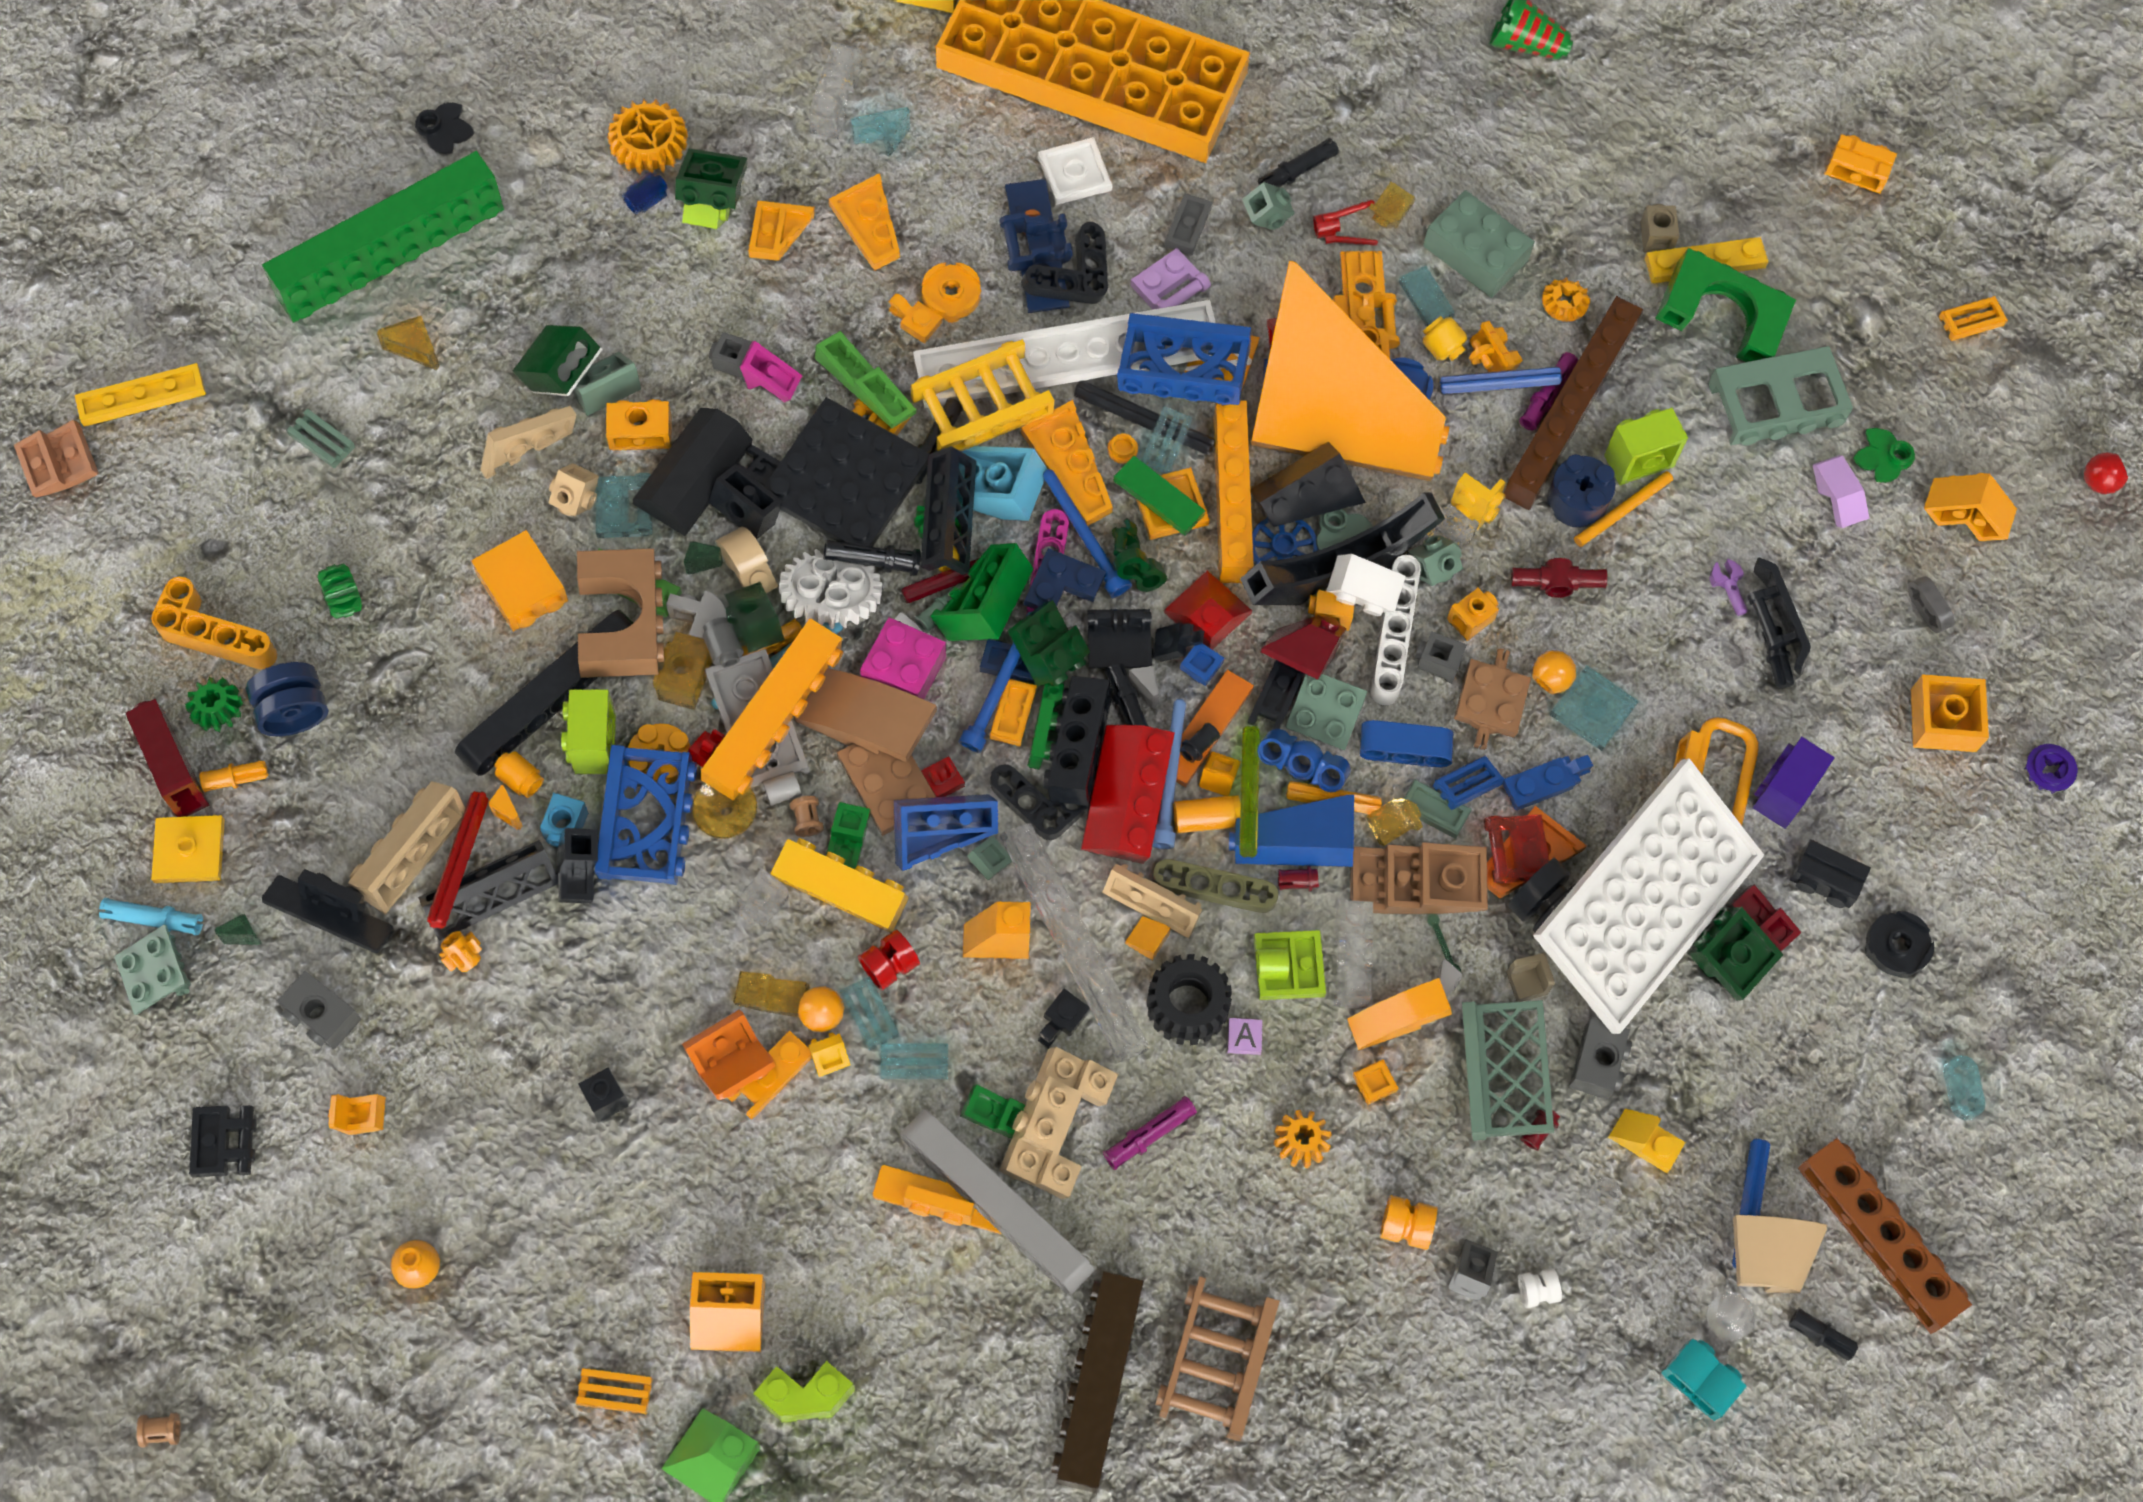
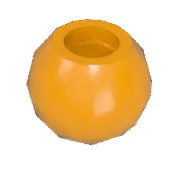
M1546 651L1535 661L1532 677L1548 693H1563L1575 681L1576 665L1571 656L1562 651Z
M826 986L814 987L803 994L799 1004L798 1016L806 1028L814 1032H827L836 1028L842 1021L845 1007L837 991Z

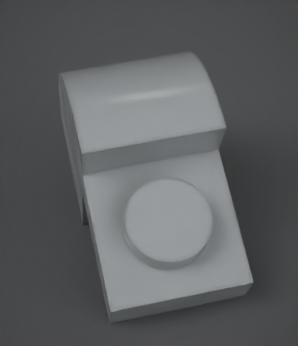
M705 590L701 601L688 594L678 596L670 593L666 604L669 618L691 623L692 627L689 632L691 647L709 652L703 639V626L716 618L725 617L727 619L723 603L717 596Z

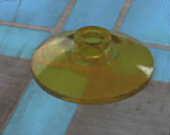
M705 783L694 797L692 805L693 818L697 826L705 834L718 839L733 838L745 832L753 823L757 814V799L751 787L744 795L739 793L733 801ZM724 808H732L731 814L727 816L721 814Z

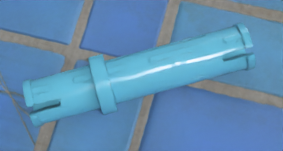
M104 898L99 906V909L106 910L105 912H99L101 919H111L156 928L165 924L169 932L173 930L193 935H199L203 924L197 923V921H203L202 914L175 911V908L171 906L158 908L110 898Z

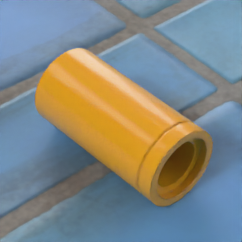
M1239 796L1174 801L1173 815L1176 833L1236 828V819L1242 817Z

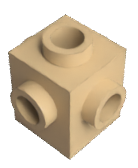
M574 463L559 469L549 486L551 495L548 503L557 507L562 514L568 516H577L586 510H590L597 498L595 489L599 475Z

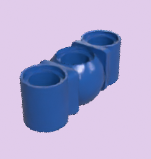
M1282 729L1269 731L1259 744L1257 750L1258 757L1263 763L1271 766L1275 765L1280 770L1285 766L1287 772L1295 779L1304 781L1312 779L1311 784L1319 785L1324 791L1336 792L1340 790L1350 775L1351 768L1347 759L1339 755H1332L1329 751L1323 754L1321 748L1312 741L1301 740L1296 742L1298 737L1290 736ZM1268 742L1277 743L1281 747L1282 752L1271 750ZM1297 756H1306L1310 760L1311 765H1303L1299 762ZM1331 768L1338 771L1340 778L1330 777L1327 769Z

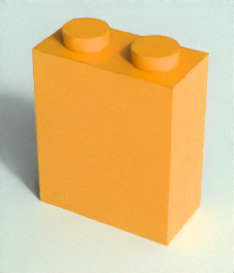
M527 530L471 560L476 575L513 632L519 628L529 627L537 618L546 613H553L559 610L568 601L562 583Z

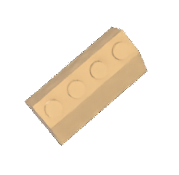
M431 781L426 788H422L417 792L411 807L406 813H401L394 820L392 830L384 839L381 838L374 844L368 859L364 864L356 866L350 875L349 886L354 887L363 894L364 901L386 915L460 824L465 806L457 790L451 786Z

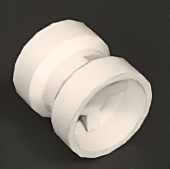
M1554 1268L1543 1269L1540 1274L1535 1275L1530 1272L1518 1275L1519 1292L1525 1308L1537 1307L1539 1302L1544 1301L1549 1304L1561 1301V1286Z

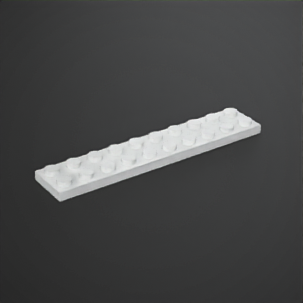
M1210 300L1135 313L1216 323ZM1130 314L913 351L918 379L927 375L934 376L995 351L1008 341L1016 342L1021 339L1025 342V356L1020 361L1034 389L1117 375ZM1135 342L1133 353L1146 351L1144 343ZM1184 347L1172 356L1163 357L1169 365L1200 360L1194 354L1192 348ZM1202 350L1204 353L1208 354V350ZM1149 359L1136 361L1131 366V369L1139 370V366ZM1009 365L992 371L1003 394L1022 391ZM981 376L964 382L973 400L991 397ZM953 387L936 394L941 405H945L946 400L949 398L959 401ZM923 399L924 408H929L925 399Z

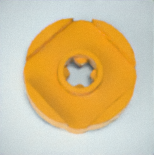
M946 262L939 263L933 266L923 278L922 301L925 306L941 315L945 321L957 322L960 318L971 314L980 303L981 286L979 276L971 267L963 263L956 262V265H946ZM957 287V294L948 295L945 288L953 289Z
M661 723L654 725L646 724L640 727L638 733L633 736L628 748L664 749V751L681 753L688 752V749L691 747L688 737L683 731L675 726ZM628 761L630 767L644 774L647 773L652 764L650 762ZM664 765L655 772L652 779L657 783L658 778L662 774L669 772L666 782L671 784L677 781L679 772L672 765Z

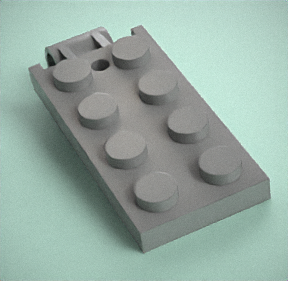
M766 649L739 657L740 661L730 667L724 668L721 665H715L705 669L727 733L773 670ZM792 720L787 725L790 727V730L781 743L775 742L769 750L772 752V755L763 769L757 767L751 776L754 780L748 789V794L755 792L754 787L763 785L770 806L801 796L795 773L801 771L804 775L810 773ZM771 762L777 763V766L771 768L769 767V764Z

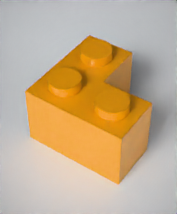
M1990 473L1934 478L1924 506L1925 511L1938 526L1966 524L1979 541L2008 539L2017 511L2016 506Z

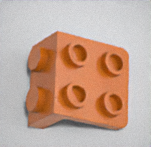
M740 1009L682 1044L698 1075L717 1100L736 1095L742 1087L754 1080L762 1079L776 1066L774 1059L758 1041L744 1013Z

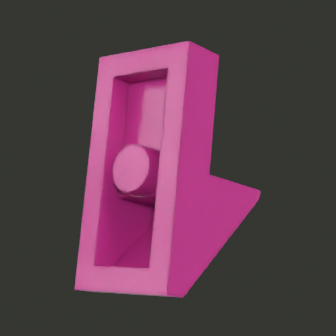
M756 341L751 343L740 365L748 389L761 385L783 402L791 400L802 378V374Z

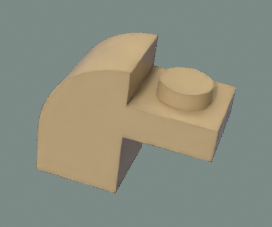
M742 526L715 540L728 568L735 572L748 600L753 601L779 587L767 564L768 559L764 551L747 528Z

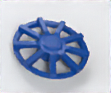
M1267 519L1262 520L1252 531L1254 565H1257L1260 561H1268L1273 557L1281 560L1305 555V553L1297 550L1298 547L1313 545V552L1318 551L1317 536L1314 530L1305 521L1299 520L1295 521L1298 525L1291 533L1285 532L1283 524L1279 526V533L1274 535L1265 525L1269 521ZM1304 527L1311 535V538L1297 541L1295 537ZM1259 530H1261L1272 541L1260 542L1256 541L1255 538ZM1255 547L1271 549V551L1259 558Z

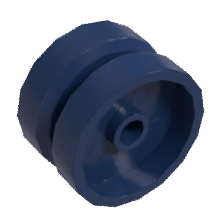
M304 662L282 663L258 672L247 682L245 689L250 704L255 708L253 715L260 733L275 737L295 735L317 726L327 717L329 709L325 696L320 691L321 684L314 666Z

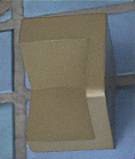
M1545 952L1514 960L1506 972L1516 1002L1548 995L1555 984Z

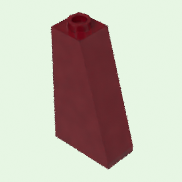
M157 700L140 702L132 710L126 712V717L158 790L177 817H187L210 806L174 730Z

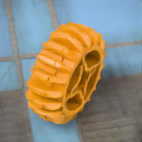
M643 99L642 104L637 105L632 101L631 108L628 109L622 106L621 114H614L613 123H609L607 139L613 157H616L619 165L625 164L628 171L636 168L639 175L644 170H648L653 175L655 169H659L664 173L665 165L674 167L675 159L682 160L683 151L687 148L688 132L685 121L682 117H679V112L676 108L670 109L667 102L660 106L657 99L652 104H648Z

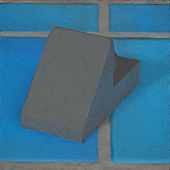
M1465 1239L1449 1283V1289L1475 1300H1481L1482 1296L1486 1297L1491 1286L1498 1252Z

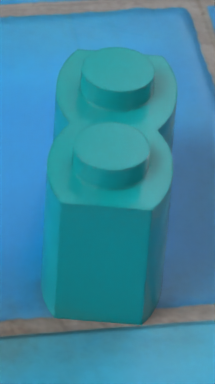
M1692 1338L1683 1345L1662 1370L1661 1374L1677 1390L1686 1395L1699 1410L1716 1421L1726 1413L1747 1386L1741 1380L1743 1376L1735 1367L1730 1364L1723 1365L1714 1356L1716 1354L1715 1350L1708 1343Z

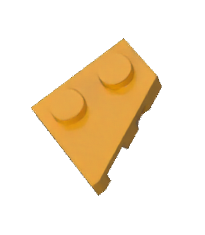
M757 200L748 250L749 257L779 261L814 218V207Z

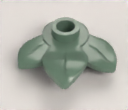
M1343 509L1322 514L1319 518L1321 531L1316 539L1318 550L1327 548L1373 526L1363 515L1347 514ZM1335 521L1339 526H1332L1329 522Z

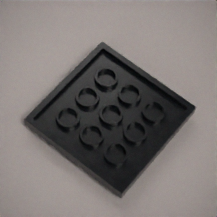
M825 397L764 486L783 501L780 510L837 542L873 547L927 467L929 453Z

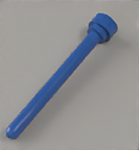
M1051 469L1045 470L1043 473L1044 480L1099 568L1106 571L1104 578L1106 584L1104 588L1111 598L1121 596L1132 587L1130 580L1121 579L1118 576L1117 571L1055 472Z
M1014 642L973 726L963 730L958 740L960 745L971 751L982 752L987 742L984 731L1021 656Z

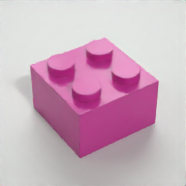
M888 617L860 669L861 677L878 681L925 699L946 659V642Z

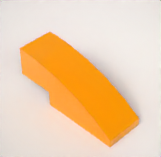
M1437 978L1374 1004L1347 1018L1357 1048L1362 1050L1419 1030L1421 1025L1452 1015V1011L1440 978Z

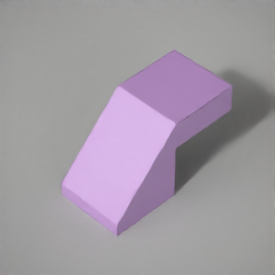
M1842 455L1813 464L1818 493L1831 497L1837 527L1844 528L1870 519L1864 489Z

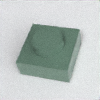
M993 835L967 855L988 881L1014 860Z

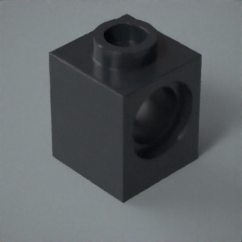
M609 1067L578 1083L598 1122L629 1106Z

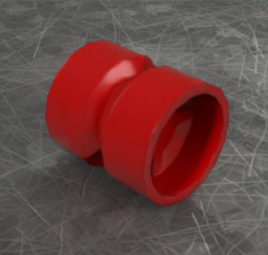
M897 929L881 939V946L872 945L858 955V960L864 971L881 991L897 981V974L906 975L920 965L916 952Z

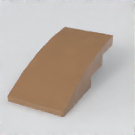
M827 668L823 674L826 676L824 683L816 693L811 691L806 700L808 704L799 718H795V721L847 746L856 744L878 755L882 751L907 762L937 712V706L878 681Z
M1424 842L1420 847L1389 844L1385 849L1354 847L1353 867H1350V912L1445 914L1487 911L1488 909L1487 847Z

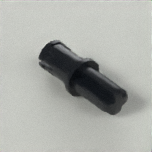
M1775 626L1778 634L1783 635L1782 628ZM1762 631L1761 633H1762V636H1763V639H1764V642H1765V645H1766L1767 639H1766V637H1765L1764 632ZM1766 645L1768 654L1766 662L1771 664L1776 686L1779 689L1793 686L1794 678L1789 663L1791 653L1787 651L1786 646L1770 651Z
M1800 1307L1795 1311L1788 1324V1327L1815 1341V1346L1819 1347L1822 1345L1846 1360H1851L1858 1350L1857 1342L1831 1328L1830 1322L1825 1324L1803 1311Z

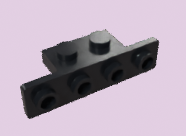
M304 869L298 877V883L278 875L262 896L264 904L375 954L380 952L394 932L393 925L365 913L364 895L357 889L333 882L322 873H313Z

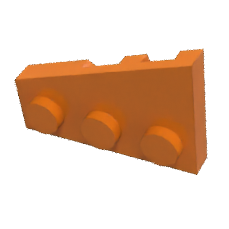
M1535 806L1487 861V889L1501 899L1523 886L1551 859L1556 858L1560 863H1563L1584 851L1587 845Z

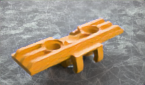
M1340 251L1343 295H1334L1332 300L1390 359L1389 349L1397 348L1400 345V338L1396 335L1394 311L1397 298L1393 293H1385L1382 251ZM1358 283H1367L1371 286L1372 291L1360 293L1355 286ZM1374 308H1382L1384 328L1376 327Z

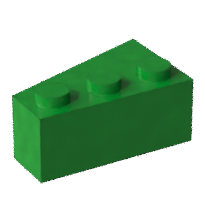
M1017 543L991 544L971 567L969 573H967L969 579L960 589L954 587L949 593L951 600L941 611L935 609L930 617L948 641L999 639L1034 568Z

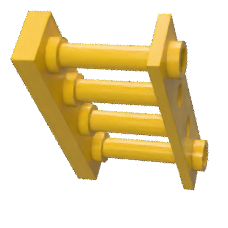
M1023 339L1016 342L1008 341L995 351L934 376H923L911 385V399L913 403L925 399L941 431V434L937 436V451L952 446L962 452L1053 414L1054 398L1050 391L1036 392L1020 361L1025 356V342ZM1005 365H1009L1025 396L1024 401L1014 405L1008 404L992 372ZM981 376L997 407L996 412L987 416L980 415L964 382ZM952 387L969 419L968 424L959 428L952 427L936 395Z

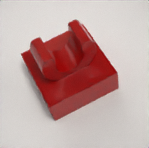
M713 729L711 734L704 731L688 749L692 761L697 762L698 765L703 767L725 735L716 729Z
M949 756L921 770L936 797H946L965 787L963 778Z

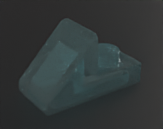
M899 108L851 118L854 145L861 143L869 144L883 139L887 156L890 157L910 130L909 108Z

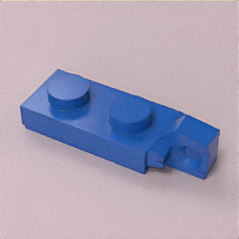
M1588 755L1571 761L1569 756L1560 757L1505 778L1502 785L1515 811L1572 790L1575 785L1581 782L1580 776L1591 772L1590 769L1593 767V764Z

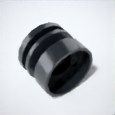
M1556 858L1551 859L1521 887L1509 902L1508 907L1522 921H1526L1537 914L1540 918L1533 928V931L1536 932L1576 885L1574 884L1569 889L1564 887L1571 872Z

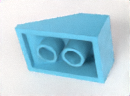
M974 446L962 451L976 460L973 511L1002 520L1029 521L1044 483L1043 473L1047 470L1035 449ZM959 463V470L964 478L965 466ZM957 489V498L963 504V498Z

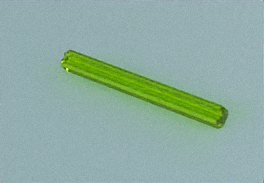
M1248 725L1242 729L1239 849L1242 857L1249 856L1253 858L1257 855L1259 757L1257 750L1260 744V729L1257 726L1250 727Z

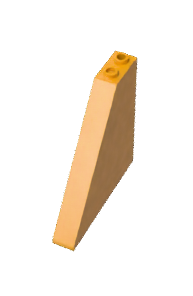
M1289 261L1251 445L1305 456L1329 442L1341 454L1347 465L1431 481L1434 474H1440L1443 456H1438L1440 444L1446 445L1449 426H1444L1446 417L1296 262Z

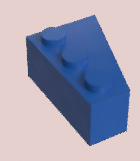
M990 794L894 800L895 864L902 871L912 868L915 864L928 859H935L945 852L958 847H965L997 834L998 800Z

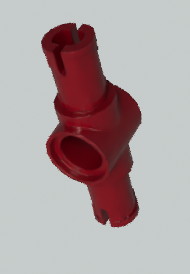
M1553 558L1546 561L1545 565H1540V568L1512 567L1511 587H1539L1540 590H1545L1546 595L1550 597L1564 598L1572 595L1574 591H1578V588H1606L1608 574L1607 569H1579V566H1573V562L1569 559Z

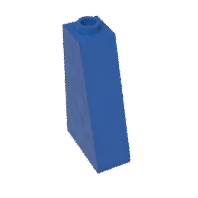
M1344 795L1237 818L1236 832L1229 831V851H1235V864L1353 867L1354 795Z

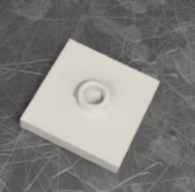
M1094 137L1038 151V159L1056 205L1112 191V183Z

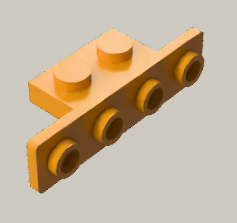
M887 1165L881 1166L873 1191L874 1199L909 1208V1211L916 1215L928 1217L930 1214L941 1217L948 1224L956 1226L966 1224L1002 1234L974 1208V1203L965 1200L947 1182Z

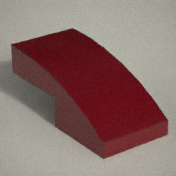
M1755 884L1748 886L1727 905L1728 908L1742 907L1780 951L1784 950L1802 933L1781 907L1775 909Z

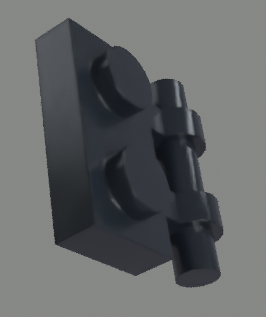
M228 1106L193 1107L189 1175L191 1177L227 1176L228 1162H237V1175L246 1176L251 1174V1162L255 1161V1149H252L253 1132L257 1129V1120L253 1119V1106H241L240 1118L230 1119L231 1109ZM229 1132H239L238 1148L229 1149Z

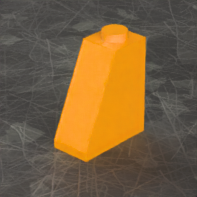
M997 901L964 924L963 957L1029 959L1031 902Z

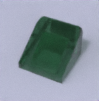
M690 541L684 559L686 574H695L722 566L723 558L720 547Z
M245 914L218 926L214 930L224 944H262L253 924Z

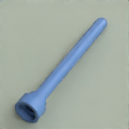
M1180 698L1176 699L1173 703L1170 731L1175 732L1159 810L1158 824L1156 825L1152 847L1158 849H1173L1175 846L1176 834L1173 832L1171 819L1186 702Z

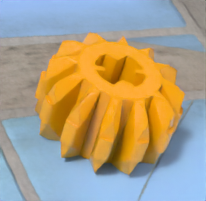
M1296 1110L1294 1119L1285 1115L1282 1118L1284 1125L1276 1126L1275 1133L1280 1137L1275 1139L1274 1146L1284 1148L1279 1155L1281 1159H1285L1289 1155L1292 1156L1290 1163L1292 1167H1295L1299 1159H1302L1303 1166L1309 1168L1311 1158L1315 1162L1320 1163L1323 1160L1321 1152L1325 1153L1330 1150L1331 1145L1326 1140L1331 1138V1131L1321 1130L1325 1126L1326 1121L1325 1119H1320L1315 1123L1313 1121L1315 1116L1313 1111L1308 1113L1307 1118H1303L1301 1110ZM1298 1133L1305 1134L1304 1138L1309 1137L1306 1145L1300 1144L1301 1139L1297 1142Z

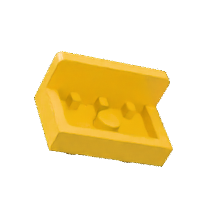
M1465 472L1457 482L1448 509L1452 511L1458 520L1467 522L1479 530L1485 522L1490 524L1500 511L1498 506L1505 498V494L1502 492L1506 482L1500 479L1490 490Z

